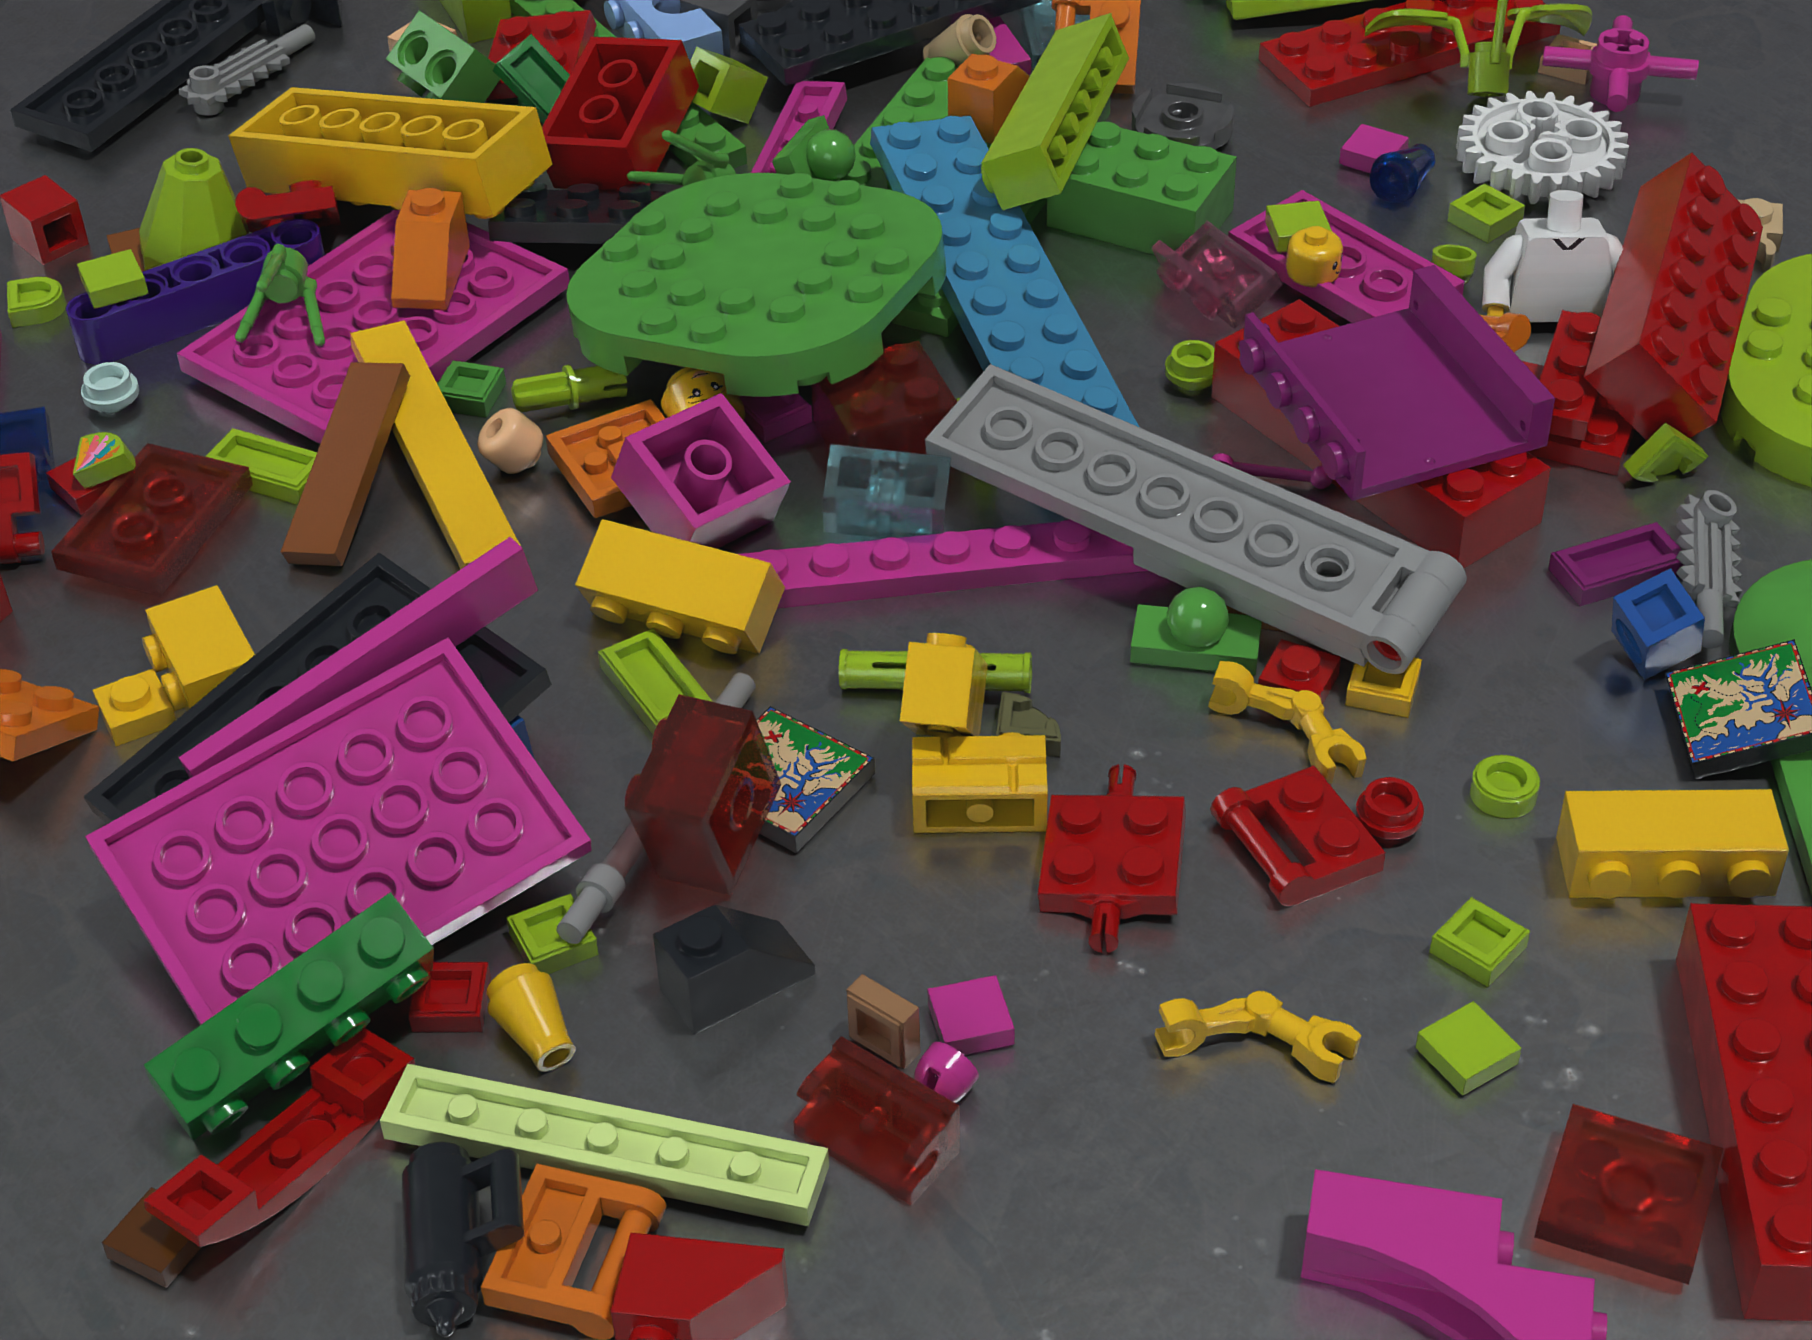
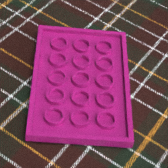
M394 209L308 266L307 277L317 281L316 298L325 337V344L319 347L314 343L304 297L299 296L289 303H277L267 299L244 342L236 341L235 334L248 306L177 352V357L182 372L321 444L350 363L358 362L351 348L350 333L405 320L436 382H438L453 360L466 362L566 290L570 282L568 268L511 242L490 241L489 232L466 222L470 247L447 310L393 308L391 293L395 225L400 210Z
M449 637L85 836L93 854L200 1025L390 892L430 944L433 945L592 851L591 839Z

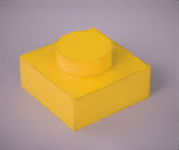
M154 668L121 678L118 681L92 690L96 704L99 706V712L116 747L164 730L176 720L173 707Z

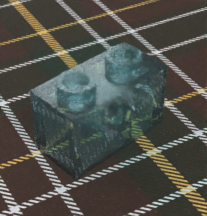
M831 444L823 493L824 532L883 539L888 537L900 538L944 533L951 457Z

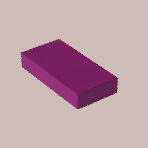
M1655 522L1552 552L1548 569L1581 607L1614 597L1670 568L1678 578L1679 576L1676 572L1684 565L1676 556L1683 550Z

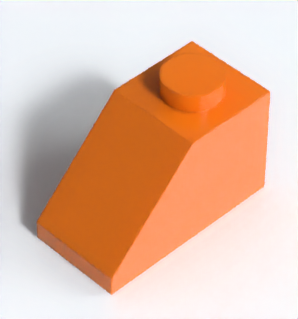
M972 53L948 77V116H971L983 140L992 144L1030 76L1017 65L998 61L990 55Z
M436 188L408 190L395 225L391 293L393 308L447 310L470 247L462 192L441 191Z

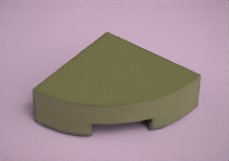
M1002 692L996 736L1007 732H1017L1023 735H1045L1046 756L1060 757L1061 733L1056 720L1051 717L1048 718L1043 712L1033 707L1031 699L1015 693Z

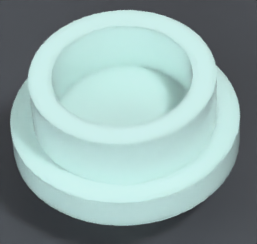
M106 362L90 368L83 377L84 384L81 387L82 399L84 404L93 410L105 413L119 412L132 403L139 394L137 378L121 363Z

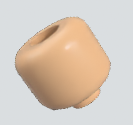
M505 408L493 414L486 421L479 433L477 446L480 454L497 468L508 474H515L537 463L541 456L544 437L539 426L523 413L514 408Z

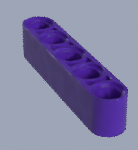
M308 219L287 220L143 271L149 294L95 309L87 292L74 297L68 302L66 312L79 358L85 363L92 365L115 362L226 321L249 306L255 294L256 284L261 275L264 260L267 254L273 250L275 244H282L287 248L299 251L305 257L308 266L325 255L318 224Z

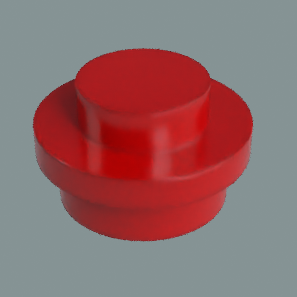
M1395 777L1376 779L1367 786L1366 790L1361 793L1357 800L1356 817L1368 832L1376 837L1383 839L1406 838L1414 834L1423 822V803L1414 786L1405 780Z

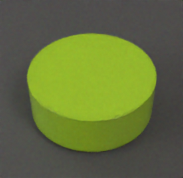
M1510 755L1490 756L1475 766L1470 796L1474 804L1488 815L1504 819L1518 818L1528 814L1535 807L1540 778L1536 769L1523 759Z

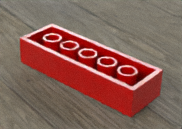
M1693 152L1640 186L1623 243V251L1619 256L1584 374V378L1646 441L1664 423H1667L1688 438L1717 423L1763 230L1760 218L1755 210L1748 204H1741L1726 188L1719 172L1711 166H1705Z
M1300 299L1260 319L1263 324L1266 323L1270 327V333L1278 343L1339 327V325ZM1244 328L1215 342L1211 397L1312 470L1322 466V462L1311 448L1299 441L1292 424L1279 408L1275 409L1270 404L1266 391L1255 377L1244 371L1238 349L1239 342L1244 340ZM1523 452L1355 501L1418 546L1429 551L1444 552L1455 558L1463 568H1466L1542 522L1551 467L1529 452ZM1333 480L1332 484L1345 493L1337 481Z
M1690 903L1676 962L1743 1318L1754 1320L1812 1321V906Z

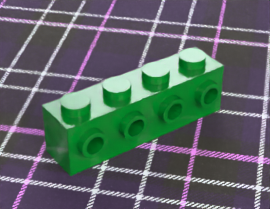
M390 892L145 1063L144 1068L149 1081L193 1141L206 1131H209L212 1135L216 1134L238 1120L248 1110L246 1103L266 1088L271 1086L273 1090H277L297 1078L310 1065L308 1058L332 1042L334 1046H339L357 1035L369 1024L371 1019L368 1015L392 999L394 1003H399L417 992L430 979L428 973L433 970L434 948Z

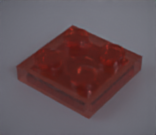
M1572 1104L1538 1218L1534 1238L1689 1285L1723 1148Z

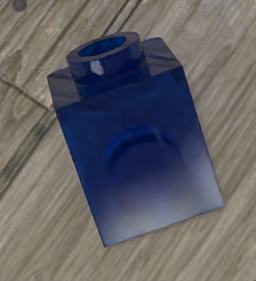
M45 407L0 413V455L30 452L35 455L37 484L40 481L48 480L46 472L55 468L50 419Z

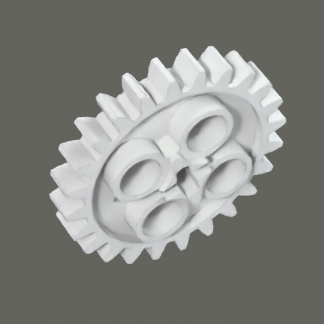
M1532 91L1526 92L1525 99H1518L1512 93H1506L1504 103L1491 97L1488 98L1487 107L1475 105L1473 106L1472 115L1465 114L1463 116L1462 125L1458 129L1456 159L1463 162V173H1474L1473 182L1475 184L1490 181V186L1498 191L1503 189L1509 190V197L1513 199L1518 198L1521 194L1528 195L1530 204H1536L1540 197H1547L1549 200L1550 193L1556 190H1572L1596 198L1598 197L1599 188L1611 190L1614 180L1622 179L1629 151V145H1627L1628 133L1620 132L1622 124L1620 121H1608L1609 111L1593 113L1594 103L1587 102L1580 106L1575 105L1574 96L1572 95L1566 97L1563 101L1555 100L1553 92H1548L1544 99L1537 98Z

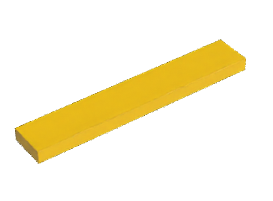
M405 320L350 333L351 348L358 362L403 363L410 374V379L393 423L392 431L460 569L509 537L520 545Z

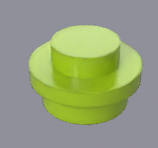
M1186 340L1176 344L1165 361V375L1168 380L1188 391H1198L1211 386L1214 347L1200 340Z

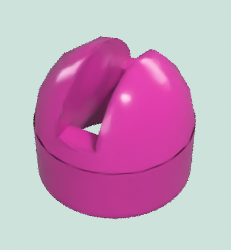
M935 1041L919 1059L914 1073V1085L917 1092L924 1099L933 1095V1103L936 1106L944 1107L956 1104L965 1097L978 1080L979 1073L973 1063L961 1052L948 1044Z

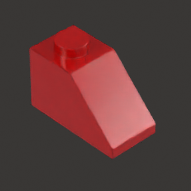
M630 1232L611 1308L615 1340L736 1339L786 1306L788 1283L784 1248Z

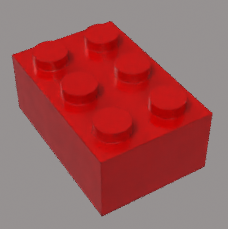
M590 37L542 126L552 165L546 172L554 188L567 189L569 186L579 183L596 184L599 186V190L618 191L620 187L629 184H645L650 186L651 183L629 181L627 174L630 171L657 172L671 144L662 138V132L669 130L676 134L699 88L682 40Z

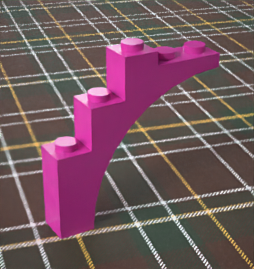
M1315 1169L1301 1278L1366 1294L1419 1317L1453 1340H1606L1607 1313L1593 1311L1595 1279L1512 1266L1514 1232L1500 1230L1501 1198Z

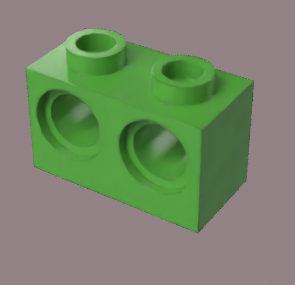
M420 10L386 58V60L402 70L397 78L398 81L421 97L428 89L429 93L425 98L484 103L500 80L492 71L495 66L494 62Z

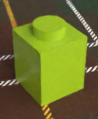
M696 46L690 63L699 88L692 102L709 112L749 124L768 77L735 59Z

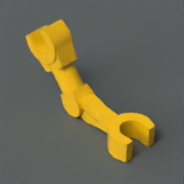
M1230 661L1219 662L1212 683L1215 687L1209 700L1208 707L1220 714L1233 715L1239 714L1247 706L1266 711L1282 720H1290L1298 730L1302 729L1308 737L1307 753L1310 764L1318 769L1330 785L1333 783L1336 770L1334 762L1344 764L1354 779L1362 777L1367 759L1364 747L1342 728L1333 730L1324 716L1325 708L1316 693L1308 690L1296 692L1292 689L1256 684L1252 674L1244 666Z
M1255 991L1249 994L1247 998H1234L1219 1006L1200 1010L1192 1000L1185 998L1164 1002L1159 1006V1013L1166 1027L1156 1028L1154 1034L1164 1057H1179L1197 1049L1205 1041L1206 1036L1221 1033L1246 1034L1251 1031L1266 1037L1270 1033L1292 1045L1291 1055L1302 1063L1311 1074L1320 1080L1335 1083L1339 1078L1344 1058L1328 1050L1337 1051L1353 1060L1357 1055L1361 1034L1349 1024L1312 1015L1309 1021L1300 1018L1282 1008L1283 1002L1266 991Z

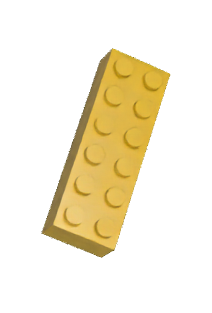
M291 87L228 135L247 188L256 187L264 193H271L273 195L290 192L289 185L293 183L319 180L322 187L333 186L335 197L338 201L351 202V204L356 206L366 204L391 206L395 210L401 209L408 190L436 188L441 191L462 192L465 214L474 215L478 219H488L501 214L509 202L522 191L533 186L535 179L552 165L536 107Z

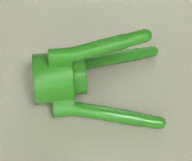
M664 130L662 138L665 141L703 161L693 163L692 166L686 169L684 174L630 171L627 174V178L632 182L686 186L705 179L736 174V172L728 164L729 156L727 154L714 153L679 134Z
M275 244L273 250L267 254L261 275L256 284L255 294L235 334L236 341H245L267 299L277 303H289L301 296L304 297L314 343L319 347L325 344L324 329L316 298L317 281L307 277L308 264L305 257L299 251L287 248L282 244Z

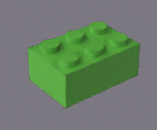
M1097 121L1061 194L1047 197V227L1194 265L1233 211L1237 157L1217 152L1208 146H1193L1169 140L1160 134H1145L1121 128L1112 122Z

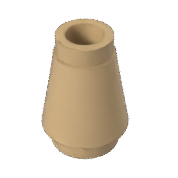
M962 15L929 44L924 46V60L927 57L930 59L946 57L953 60L955 65H961L972 53L989 55L996 46V34L993 26L982 15Z

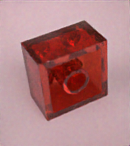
M919 341L895 344L883 349L884 353L868 367L837 383L830 384L826 376L822 381L811 384L813 422L852 489L946 465L926 455L925 439L953 408L957 400Z
M679 694L668 718H663L658 723L653 735L652 751L641 774H636L631 779L626 790L624 807L658 878L729 896L732 895L781 786V781L753 711Z

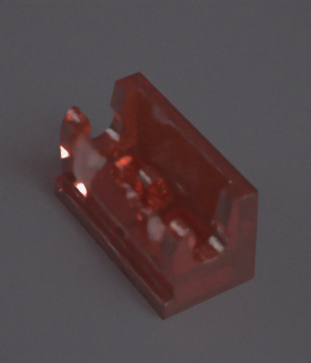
M842 1036L832 1045V1051L805 1078L796 1095L809 1104L802 1109L793 1121L794 1134L812 1145L828 1148L831 1157L911 1206L960 1152L959 1105Z

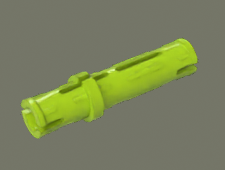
M841 649L839 656V686L841 690H848V688L903 690L908 651H850L848 649ZM1025 652L1024 654L979 653L988 664L985 691H1020L1031 693V652Z

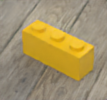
M604 519L600 522L575 583V586L591 605L590 611L604 620L623 624L626 618L644 622L649 629L654 628L659 635L672 639H679L682 633L702 638V642L710 648L727 654H736L738 648L760 654L785 589L781 579L769 562Z
M1772 789L1565 791L1556 835L1569 898H1750L1755 896H1776L1789 852Z

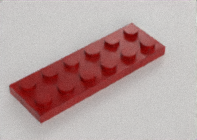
M1406 0V2L1384 8L1369 9L1360 15L1342 20L1327 21L1318 27L1300 32H1288L1279 38L1261 42L1259 61L1305 104L1313 107L1460 63V52L1454 33L1447 28L1404 25L1379 29L1365 36V27L1379 14L1391 10L1409 8L1447 12L1448 16H1453L1460 20L1468 49L1471 53L1475 52V43L1493 41L1498 0ZM1508 0L1502 40L1503 43H1506V47L1515 22L1508 20L1507 11L1515 8L1543 5L1545 3L1542 0ZM1526 21L1517 46L1560 34L1561 25Z

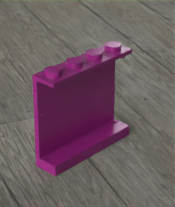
M1435 265L1413 271L1409 308L1278 343L1270 333V327L1266 323L1263 324L1254 312L1245 314L1244 340H1241L1238 346L1240 351L1239 358L1244 371L1255 377L1266 391L1270 404L1275 409L1279 408L1292 424L1299 441L1311 448L1322 462L1327 476L1332 480H1336L1352 501L1547 446L1555 397Z

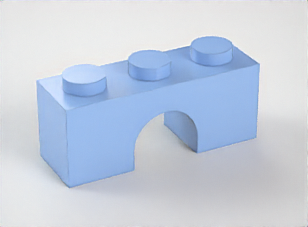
M607 0L604 2V13L609 26L612 29H617L624 38L682 40L689 60H691L696 46L724 56L722 30L701 8L680 13V0Z

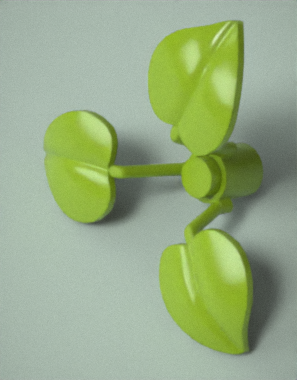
M1498 0L1493 41L1475 43V52L1471 53L1469 52L1460 20L1456 17L1448 16L1447 12L1411 8L1387 11L1376 16L1365 27V36L1379 29L1404 25L1439 26L1450 29L1454 33L1460 52V68H1469L1467 95L1502 97L1508 93L1509 70L1512 69L1513 56L1526 21L1565 26L1585 36L1592 22V11L1588 6L1570 3L1543 4L1510 9L1507 11V18L1515 22L1506 47V43H1503L1502 40L1508 0Z

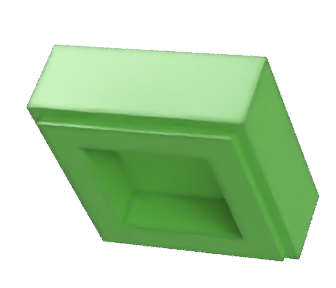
M453 360L437 384L452 413L487 418L506 385L504 368Z

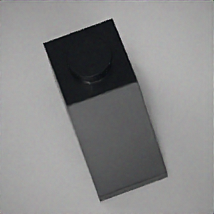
M716 904L653 934L660 990L694 1035L816 974L815 964L779 921Z

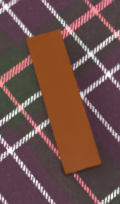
M350 363L281 549V553L288 564L343 566L410 379V374L403 363Z

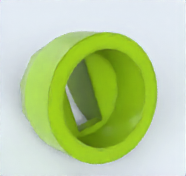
M1440 245L1433 249L1431 262L1464 280L1465 285L1473 276L1477 254L1474 250L1460 245Z

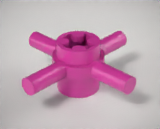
M1620 15L1614 19L1612 29L1605 30L1600 34L1597 46L1593 47L1592 50L1545 46L1542 66L1589 70L1592 74L1589 90L1591 97L1595 101L1607 105L1609 110L1621 112L1628 105L1638 101L1642 82L1648 76L1696 80L1699 60L1651 56L1650 52H1648L1650 44L1648 38L1643 33L1633 29V21L1630 17Z

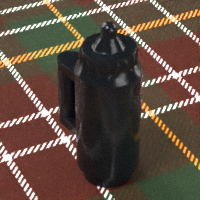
M434 1142L416 1149L409 1158V1164L403 1170L404 1289L410 1298L411 1311L415 1318L425 1325L436 1327L437 1333L442 1337L452 1335L455 1325L469 1320L476 1312L478 1293L483 1282L482 1257L510 1245L524 1236L520 1157L513 1150H498L472 1162L468 1152L463 1147L450 1142ZM490 1186L492 1221L480 1226L479 1191Z

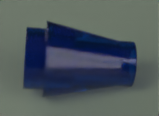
M1415 144L1410 148L1382 154L1374 161L1370 173V185L1377 197L1387 202L1401 203L1409 200L1416 193L1427 173L1434 168L1436 162L1434 152L1425 144Z

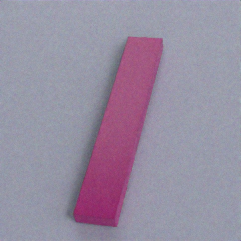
M511 537L507 538L181 755L179 760L188 776L192 778L447 637L456 647L481 628L487 626L536 593L538 588L523 548Z

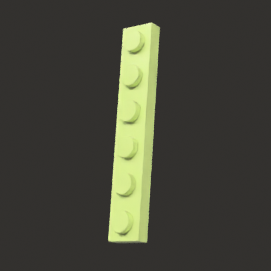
M407 1064L380 1119L384 1139L417 1146L434 1142H450L463 1147L470 1157L482 1158L498 1150L509 1149L519 1154L520 1167L534 1170L536 1163L642 1186L655 1191L663 1197L808 1227L829 1169V1152L826 1147Z

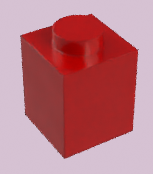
M43 175L0 195L11 239L42 265L89 244L78 200L48 176Z

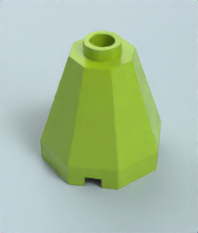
M186 148L163 161L139 229L140 248L145 271L249 234L246 220L237 211L235 195L218 158L208 155L201 149Z

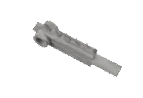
M303 24L269 44L267 40L262 39L248 48H241V52L228 56V59L219 64H214V66L195 67L189 72L190 79H186L187 86L179 89V95L187 98L188 105L194 104V110L198 114H218L224 110V102H228V98L235 94H241V91L245 88L255 86V83L259 80L269 78L268 75L277 70H282V67L290 64L288 56L315 40V33L309 25Z
M1708 490L1700 499L1688 494L1684 499L1685 504L1679 505L1676 510L1683 518L1676 525L1680 531V536L1676 543L1684 549L1676 556L1684 565L1678 569L1676 574L1683 579L1681 584L1692 600L1695 601L1697 598V607L1705 617L1702 647L1714 649L1721 646L1724 642L1723 609L1726 606L1737 608L1738 603H1740L1738 597L1743 592L1734 583L1739 581L1742 574L1733 567L1737 566L1742 560L1733 552L1741 545L1733 537V535H1737L1741 528L1731 520L1737 512L1734 501L1720 491Z

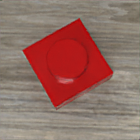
M1281 639L1259 676L1258 684L1268 687L1292 689L1296 692L1302 690L1312 691L1320 697L1323 704L1339 676L1341 657Z

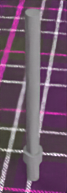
M736 673L603 862L592 865L576 887V900L557 925V933L564 941L571 944L579 943L598 915L610 911L625 890V876L755 690V682L749 675Z

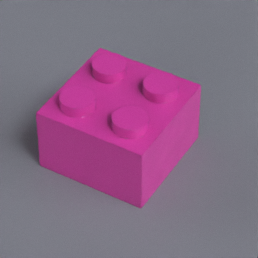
M722 393L625 437L611 476L612 480L652 532L716 549L773 522L791 483Z

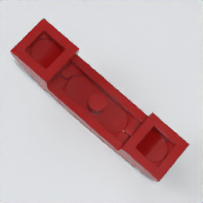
M364 1028L347 1042L334 1047L310 1067L312 1088L218 1164H215L202 1154L144 1199L145 1210L199 1247L218 1243L255 1227L307 1192L354 1149L381 1118L407 1064L415 1065V1058Z

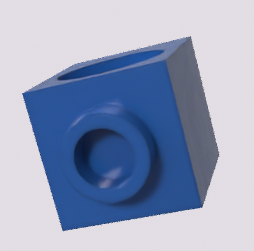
M1671 568L1613 597L1611 631L1644 680L1701 652L1705 617Z

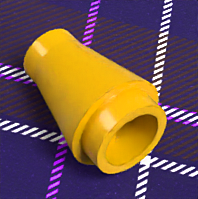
M532 963L517 964L499 973L490 982L486 991L487 997L490 1000L488 1003V1013L527 1053L539 1071H553L566 1064L575 1054L576 1048L568 1035L551 976L545 972H540Z

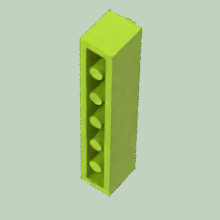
M1111 13L1055 31L982 160L981 174L984 185L990 193H995L1002 210L1061 194L1129 60Z

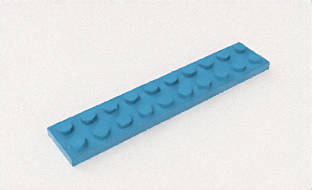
M947 116L937 120L912 123L897 122L893 125L872 127L870 145L892 190L910 195L924 202L932 208L940 219L946 259V277L941 288L983 372L992 364L1139 427L1020 206L1002 210L995 193H990L985 187L981 174V162L989 149L971 116Z

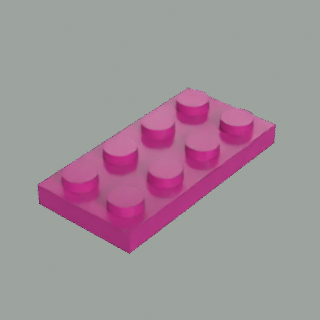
M1304 190L1293 194L1278 204L1320 201L1332 232L1341 239L1343 245L1341 271L1334 282L1317 284L1316 287L1311 288L1295 283L1288 276L1286 269L1287 252H1277L1265 222L1266 210L1228 231L1227 250L1351 323L1409 308L1413 271L1435 265ZM1435 265L1463 296L1465 281Z

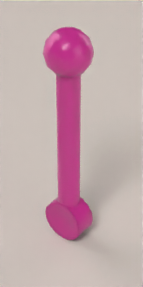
M1218 453L1212 457L1217 461L1253 476L1311 482L1318 489H1326L1333 481L1327 476L1323 466L1316 467L1311 471L1234 462L1231 456L1224 453Z

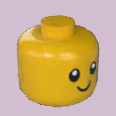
M1312 226L1297 231L1291 236L1287 247L1286 269L1288 276L1295 283L1311 288L1316 287L1317 284L1334 282L1340 274L1342 265L1343 245L1341 239L1334 232L1320 226Z

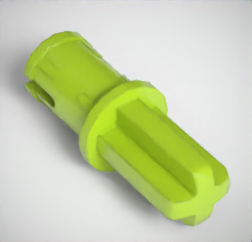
M568 364L562 367V372L516 379L512 384L511 392L516 410L520 412L568 405L571 410L579 408V403L627 396L626 385H621L627 383L626 375L606 370L598 365L573 369Z

